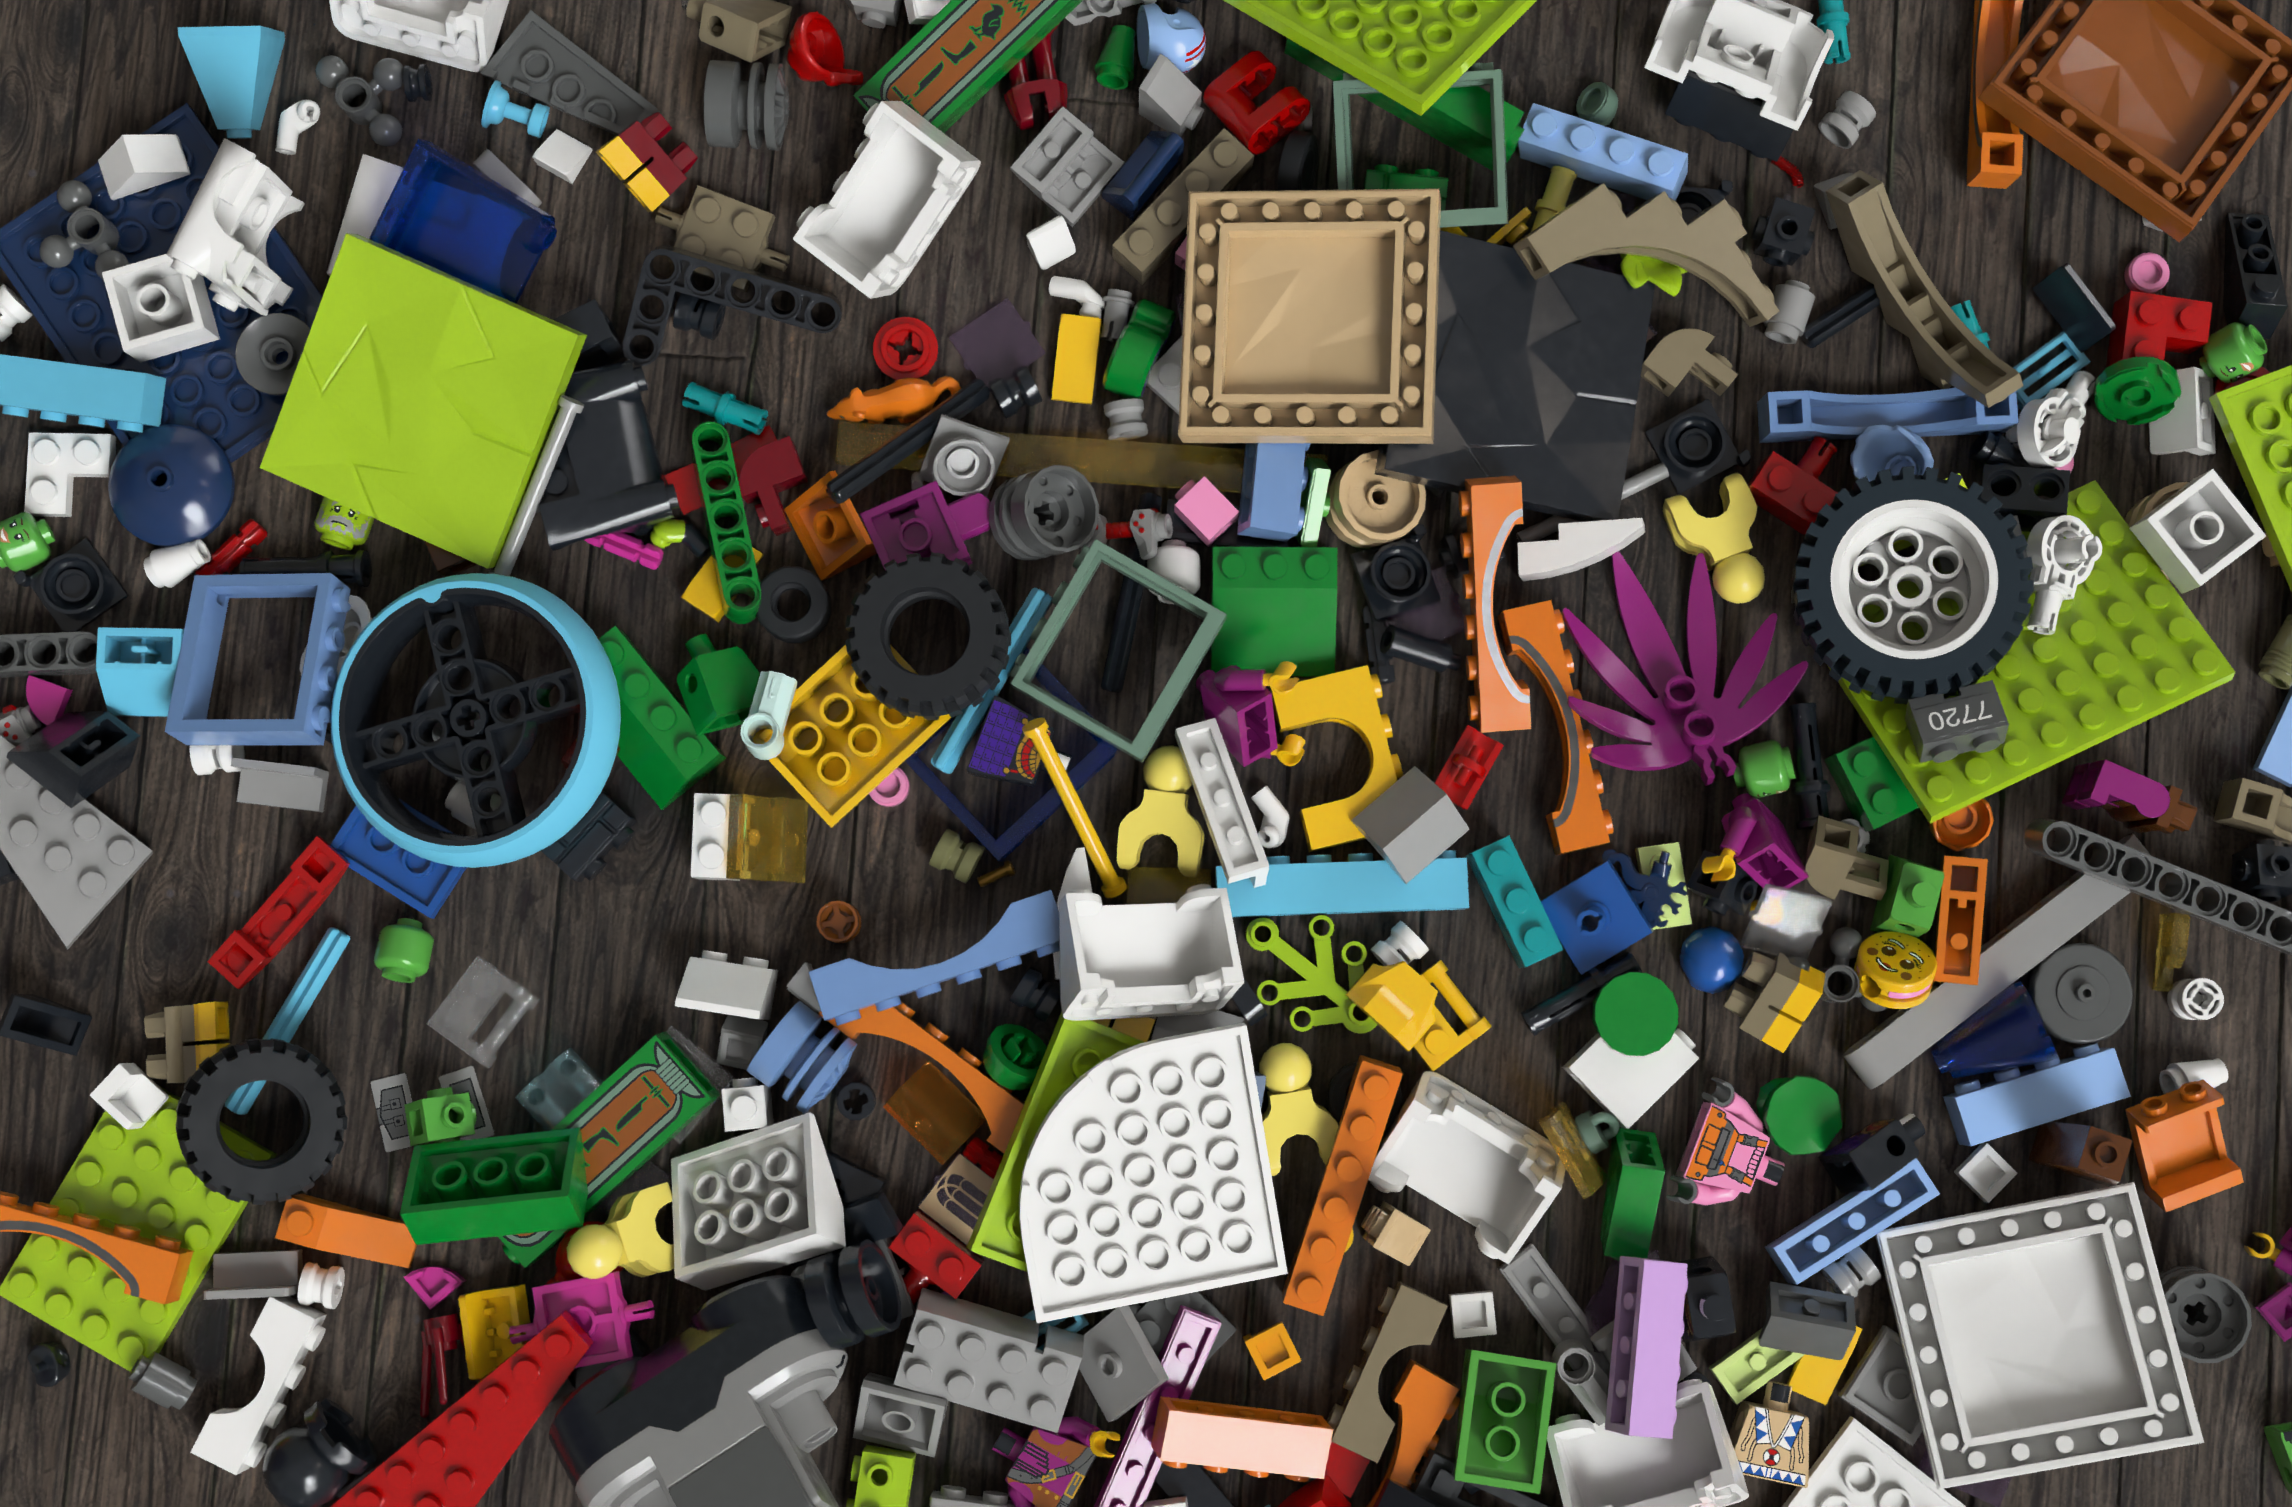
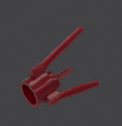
M457 1314L423 1320L424 1331L421 1332L423 1351L420 1416L422 1418H426L429 1415L432 1353L435 1354L439 1402L442 1405L448 1402L444 1351L457 1349V1340L459 1339L465 1350L462 1324H458Z

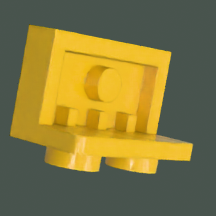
M525 1284L484 1289L459 1296L465 1359L470 1380L484 1378L526 1343L512 1344L510 1337L526 1334V1332L509 1335L511 1326L530 1323Z

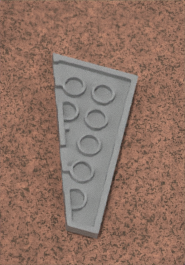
M0 736V850L68 950L150 858L153 851L85 799L73 808L67 806L6 758L7 753L15 748V746Z

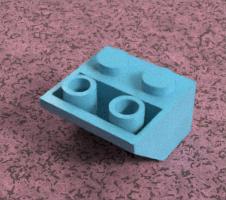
M98 627L96 671L106 707L114 716L168 717L184 629Z

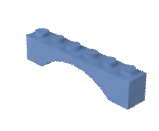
M1956 387L1933 391L1882 395L1832 394L1810 390L1767 392L1757 402L1760 443L1812 441L1815 436L1826 440L1857 439L1867 427L1874 425H1887L1891 427L1899 425L1920 437L1976 435L1986 431L1992 433L2000 432L2002 434L2019 423L2016 391L2007 396L2002 402L1996 403L1990 408Z
M1052 890L1013 902L1009 905L1000 921L978 943L962 954L942 963L917 969H888L871 966L847 958L809 971L823 1018L828 1021L835 1019L837 1026L860 1019L859 1010L875 1005L877 1012L901 1005L900 996L916 991L917 998H922L942 991L941 982L956 978L958 985L981 978L980 969L996 964L998 971H1002L1022 964L1021 955L1036 951L1038 958L1058 952L1060 951L1059 910Z

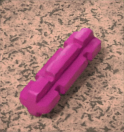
M622 532L585 539L591 545L599 548L604 546L603 549L633 562L639 560L641 565L653 570L659 567L664 555V551L661 548L650 543L644 545L642 540Z

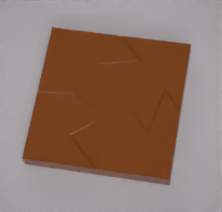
M2051 0L1979 96V99L2070 165L2081 170L2084 175L2173 239L2180 242L2197 225L2292 91V40L2237 0Z

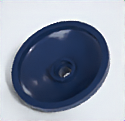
M181 424L154 426L144 430L143 433L135 435L123 446L116 456L108 481L110 503L120 523L137 538L162 547L181 545L197 539L201 540L212 533L226 517L231 507L235 490L233 468L222 447L204 432ZM166 473V483L158 487L156 484L158 476Z

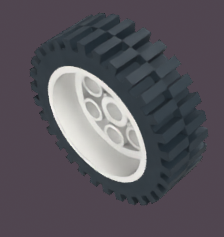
M1914 466L1902 467L1899 475L1891 476L1890 469L1879 471L1875 480L1870 482L1867 476L1855 481L1852 490L1847 491L1846 488H1843L1838 492L1830 506L1827 503L1818 512L1816 521L1810 524L1801 544L1793 570V587L1791 590V603H1795L1793 614L1796 626L1801 625L1803 630L1801 639L1805 647L1809 645L1815 650L1813 658L1819 666L1825 662L1831 668L1829 675L1837 682L1841 677L1851 683L1848 689L1858 694L1861 689L1872 692L1870 699L1882 702L1884 697L1888 696L1895 698L1894 704H1907L1909 699L1931 694H1943L1944 699L1954 696L1959 688L1976 684L1983 675L1986 676L1995 668L2018 638L2023 629L2022 624L2029 614L2031 604L2028 603V599L2034 590V580H2028V575L2033 569L2031 557L2024 558L2023 552L2028 546L2024 534L2015 536L2013 530L2017 525V521L2011 513L2004 518L1998 511L2003 503L1995 496L1987 502L1980 497L1984 487L1973 482L1970 489L1959 485L1963 476L1953 472L1945 480L1937 478L1939 471L1937 468L1927 467L1923 475H1914ZM1898 540L1909 541L1915 548V554L1910 557L1899 556L1893 549V543ZM1937 557H1946L1953 562L1955 571L1951 574H1941L1935 570L1933 560ZM1863 564H1872L1878 568L1880 578L1875 581H1866L1860 577L1858 567ZM1902 581L1914 582L1919 588L1920 595L1912 599L1905 598L1899 593L1897 584ZM1941 598L1953 599L1959 606V613L1954 616L1944 615L1939 611L1937 601ZM1870 604L1877 605L1883 610L1885 619L1877 623L1869 622L1864 618L1862 608ZM1906 622L1918 623L1923 628L1924 637L1919 640L1908 639L1902 632V625Z

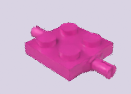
M615 1271L599 1279L583 1277L533 1287L535 1303L533 1323L511 1326L509 1335L526 1332V1334L510 1337L512 1344L526 1342L564 1310H567L594 1341L576 1366L578 1368L632 1357L633 1351L629 1334L630 1322L649 1318L653 1319L655 1310L638 1312L639 1310L654 1307L651 1300L627 1305L622 1292L619 1271Z

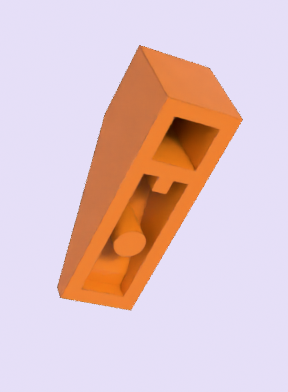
M1945 855L1941 857L1940 870L1944 872V880L1937 905L1935 945L1937 970L1934 977L1936 982L1978 985L1988 859Z
M306 1194L292 1195V1199L286 1200L275 1236L276 1239L321 1251L405 1268L411 1267L417 1245L404 1221Z

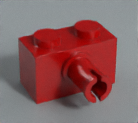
M1818 436L1812 439V443L1797 465H1794L1773 451L1762 461L1747 484L1756 505L1804 536L1810 524L1816 521L1818 512L1826 503L1830 506L1835 495L1838 493L1818 479L1831 457L1837 452V448L1830 442L1818 455L1827 441Z
M920 1209L913 1214L888 1248L909 1263L910 1269L903 1277V1281L913 1305L918 1301L922 1288L927 1289L930 1284L938 1285L954 1299H957L982 1266L985 1259L967 1249L963 1242Z

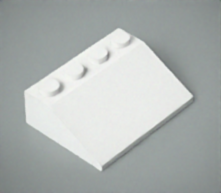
M809 1112L671 1159L675 1279L706 1291L846 1247L843 1204L814 1114Z

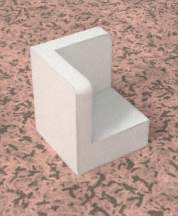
M119 1063L90 1094L103 1109L127 1130L142 1128L169 1098L168 1094L151 1078L147 1077L135 1063Z

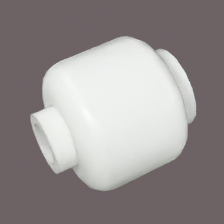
M1181 540L1164 541L1162 546L1157 548L1156 556L1147 559V569L1192 595L1199 590L1201 586L1200 557L1197 551L1187 547L1185 542ZM1149 589L1152 594L1157 596L1159 601L1174 604Z

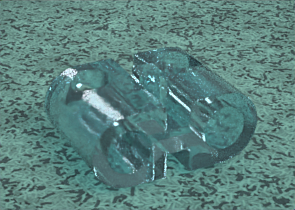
M568 1048L546 1067L547 1069L540 1076L537 1075L516 1096L519 1103L546 1131L552 1130L603 1083L598 1075L572 1048Z

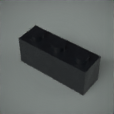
M1692 70L1688 71L1683 84L1678 82L1665 112L1666 115L1673 117L1681 125L1694 126L1710 133L1721 142H1732L1748 149L1756 157L1769 158L1776 162L1780 158L1794 130L1760 116L1763 99L1758 97L1754 99L1746 98L1737 93L1733 87L1719 81L1711 83L1701 79Z

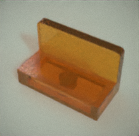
M927 1061L883 1106L941 1165L986 1121L983 1113L930 1061Z

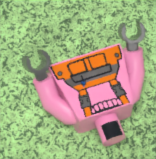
M1713 1076L1711 1078L1717 1085L1714 1094L1702 1093L1703 1099L1711 1103L1703 1102L1676 1175L1670 1177V1180L1678 1183L1677 1193L1674 1196H1666L1670 1201L1682 1204L1695 1203L1705 1206L1733 1201L1740 1192L1750 1193L1755 1179L1776 1186L1782 1177L1785 1167L1784 1162L1765 1155L1770 1138L1762 1133V1121L1748 1102L1734 1092L1733 1086L1718 1077Z

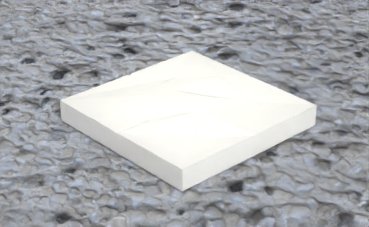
M2134 1182L1886 1229L1875 1235L1937 1489L2204 1443Z

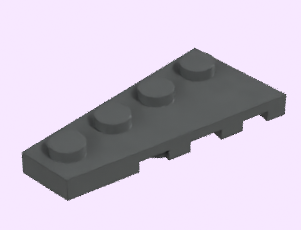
M532 10L529 11L480 72L484 78L493 82L495 80L501 81L502 86L616 136L632 122L639 121L640 123L648 116L659 112L653 104Z

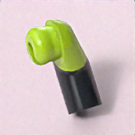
M665 520L655 524L654 530L650 533L651 542L659 548L670 546L671 543H684L698 559L703 558L711 551L709 540L688 520Z

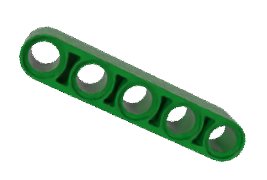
M705 422L697 426L692 434V461L719 593L725 616L734 623L747 624L757 617L756 613L761 604L759 577L728 432L721 424ZM706 441H713L718 443L720 448L717 451L708 452L703 450L700 445ZM713 479H722L729 486L723 490H715L707 483ZM721 517H729L737 524L732 528L724 529L719 527L715 521ZM730 555H737L745 563L740 567L732 568L727 566L723 560ZM737 594H746L753 602L748 606L740 607L735 605L731 598Z

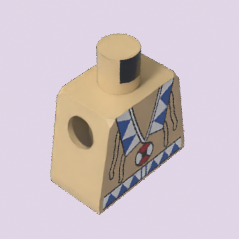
M1768 1381L1763 1404L1742 1401L1731 1427L1729 1436L1743 1475L1808 1488L1809 1418L1800 1412L1788 1410L1792 1392L1791 1385Z

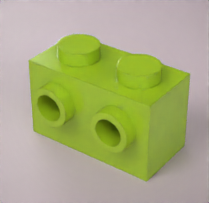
M866 1445L862 1456H854L850 1481L858 1482L855 1499L848 1498L846 1507H908L916 1453Z

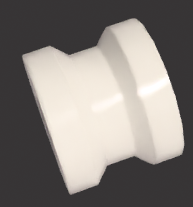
M306 1263L298 1285L297 1297L299 1304L309 1306L317 1302L322 1303L325 1308L335 1309L340 1302L344 1287L345 1273L343 1267L332 1266L329 1269L320 1268L318 1263Z

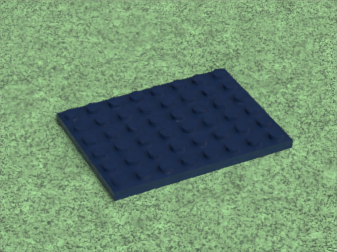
M188 103L141 134H176L180 139L190 175L116 200H112L109 196L99 162L73 179L83 182L90 189L92 201L89 208L98 211L118 229L119 242L114 250L125 255L129 264L167 254L220 148ZM57 191L0 228V267L66 363L141 372L166 378L160 425L181 424L204 432L222 447L230 463L271 437L287 394L269 395L254 389L241 376L235 358L236 345L243 330L252 321L264 315L250 308L244 309L239 306L235 312H232L214 302L212 299L216 293L209 289L212 282L203 276L220 339L139 362L123 351L105 282L97 275L95 270V261L98 255L90 253L84 247H80L74 250V257L71 263L62 268L50 267L40 257L39 247L46 237L50 235L70 236L67 230V223L73 213L67 212L60 206L57 200ZM99 224L89 229L87 239H91L98 234ZM274 226L266 243L267 263L269 268L281 278L282 282L293 288V291L283 306L274 303L268 308V314L284 313L292 315L303 321L311 329L323 295ZM286 351L280 352L276 357V363H285L288 359V353ZM106 420L123 446L135 435L139 434V432L117 429V421ZM144 425L143 431L154 426ZM166 473L158 476L156 480L158 487L166 483Z

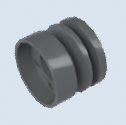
M710 60L704 91V125L709 147L737 148L743 130H747L752 149L758 150L761 148L765 134L768 150L779 151L782 147L784 132L789 118V91L786 86L783 64H769L765 79L762 62H755L752 65L749 79L744 80L742 66L739 61Z
M1053 465L1008 479L995 490L989 505V524L994 539L1006 553L1020 560L1034 561L1082 548L1093 537L1099 522V504L1094 488L1084 475L1068 466Z
M2193 1265L2173 1266L2159 1272L2180 1355L2197 1363H2218L2234 1356L2246 1343L2252 1327L2251 1308L2244 1293L2230 1280ZM2187 1304L2197 1311L2194 1318L2189 1317L2183 1311Z

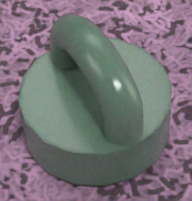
M1595 82L1587 86L1580 94L1576 111L1582 119L1606 127L1616 114L1618 97L1616 92L1607 84Z
M1588 1110L1575 1117V1125L1588 1149L1595 1154L1608 1148L1609 1143L1607 1140L1616 1136L1619 1131V1121L1613 1114L1608 1112H1599L1593 1115ZM1600 1123H1607L1609 1128L1602 1130Z

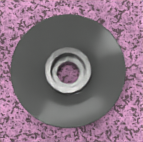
M272 313L252 321L241 333L235 351L237 368L243 379L254 389L269 395L287 394L311 329L297 317L284 313ZM282 351H286L288 353L287 361L283 364H277V355Z

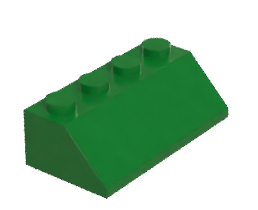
M614 626L600 637L599 641L611 662L620 697L621 724L616 755L659 808L664 810L723 762L726 756L707 733L697 736L686 707L628 636L617 626Z
M580 1128L415 1145L400 1215L415 1244L421 1245L583 1227L588 1188Z

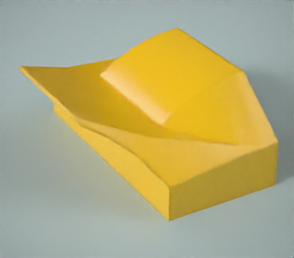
M1405 961L1387 966L1372 964L1345 994L1346 997L1406 1051H1410L1436 1021L1433 1010L1438 991Z

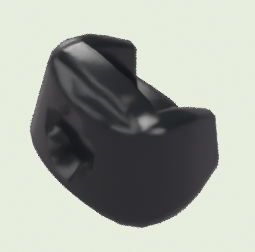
M38 1343L28 1352L27 1358L32 1366V1372L35 1374L36 1383L39 1386L53 1387L69 1375L71 1367L69 1355L60 1343Z

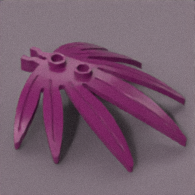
M1619 551L1612 554L1615 593L1625 634L1635 660L1656 699L1653 698L1628 667L1569 609H1563L1562 617L1578 648L1598 676L1619 698L1643 717L1653 722L1654 725H1649L1615 710L1569 696L1568 706L1589 723L1621 739L1640 743L1593 747L1590 752L1591 757L1610 766L1634 771L1666 769L1692 759L1701 768L1700 774L1705 786L1712 784L1715 778V774L1710 767L1712 760L1715 766H1719L1724 770L1726 777L1734 775L1737 766L1733 759L1724 753L1723 746L1743 738L1767 721L1794 691L1807 670L1808 662L1802 661L1785 671L1755 693L1742 708H1738L1753 687L1768 654L1777 621V614L1772 613L1760 626L1741 653L1728 677L1722 696L1718 699L1715 698L1717 633L1713 596L1704 554L1699 553L1696 556L1687 605L1686 641L1691 677L1686 676L1675 647L1657 611L1635 574Z

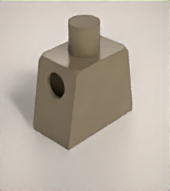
M689 0L686 14L688 18L701 22L699 38L702 42L752 63L786 45L792 6L772 0Z

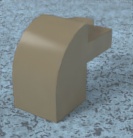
M1689 328L1668 334L1656 345L1643 362L1641 377L1669 397L1685 375L1690 373L1721 396L1738 374L1732 370V364L1724 356L1715 352L1710 354L1705 350L1714 339L1713 335L1699 329Z
M1818 816L1809 835L1805 871L1809 875L1807 878L1809 884L1817 892L1830 899L1835 900L1841 889L1881 901L1887 889L1889 860L1857 851L1859 827Z

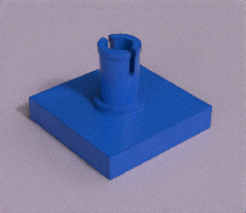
M1610 860L1605 861L1541 900L1559 941L1581 975L1654 931Z

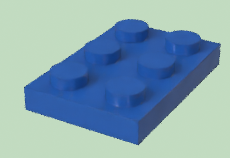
M399 799L411 813L426 824L445 832L454 833ZM357 806L354 807L330 844L350 862L349 868L432 919L436 917L467 868L439 864L421 858L399 847L370 824Z

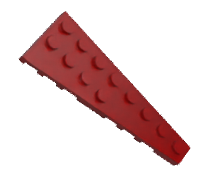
M564 1310L329 1507H476L594 1341L570 1313Z

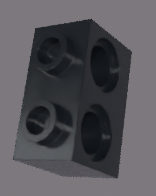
M2008 463L1984 464L1980 485L1984 489L1980 497L1988 502L1995 496L2003 503L1998 511L2001 516L2006 517L2010 513L2013 516L2017 515L2021 531L2031 532L2033 527L2042 519L2067 515L2070 471L2058 470L2048 466L2030 468L2016 467ZM2002 492L2008 494V496H2000L1995 493ZM2038 496H2048L2052 499H2042Z

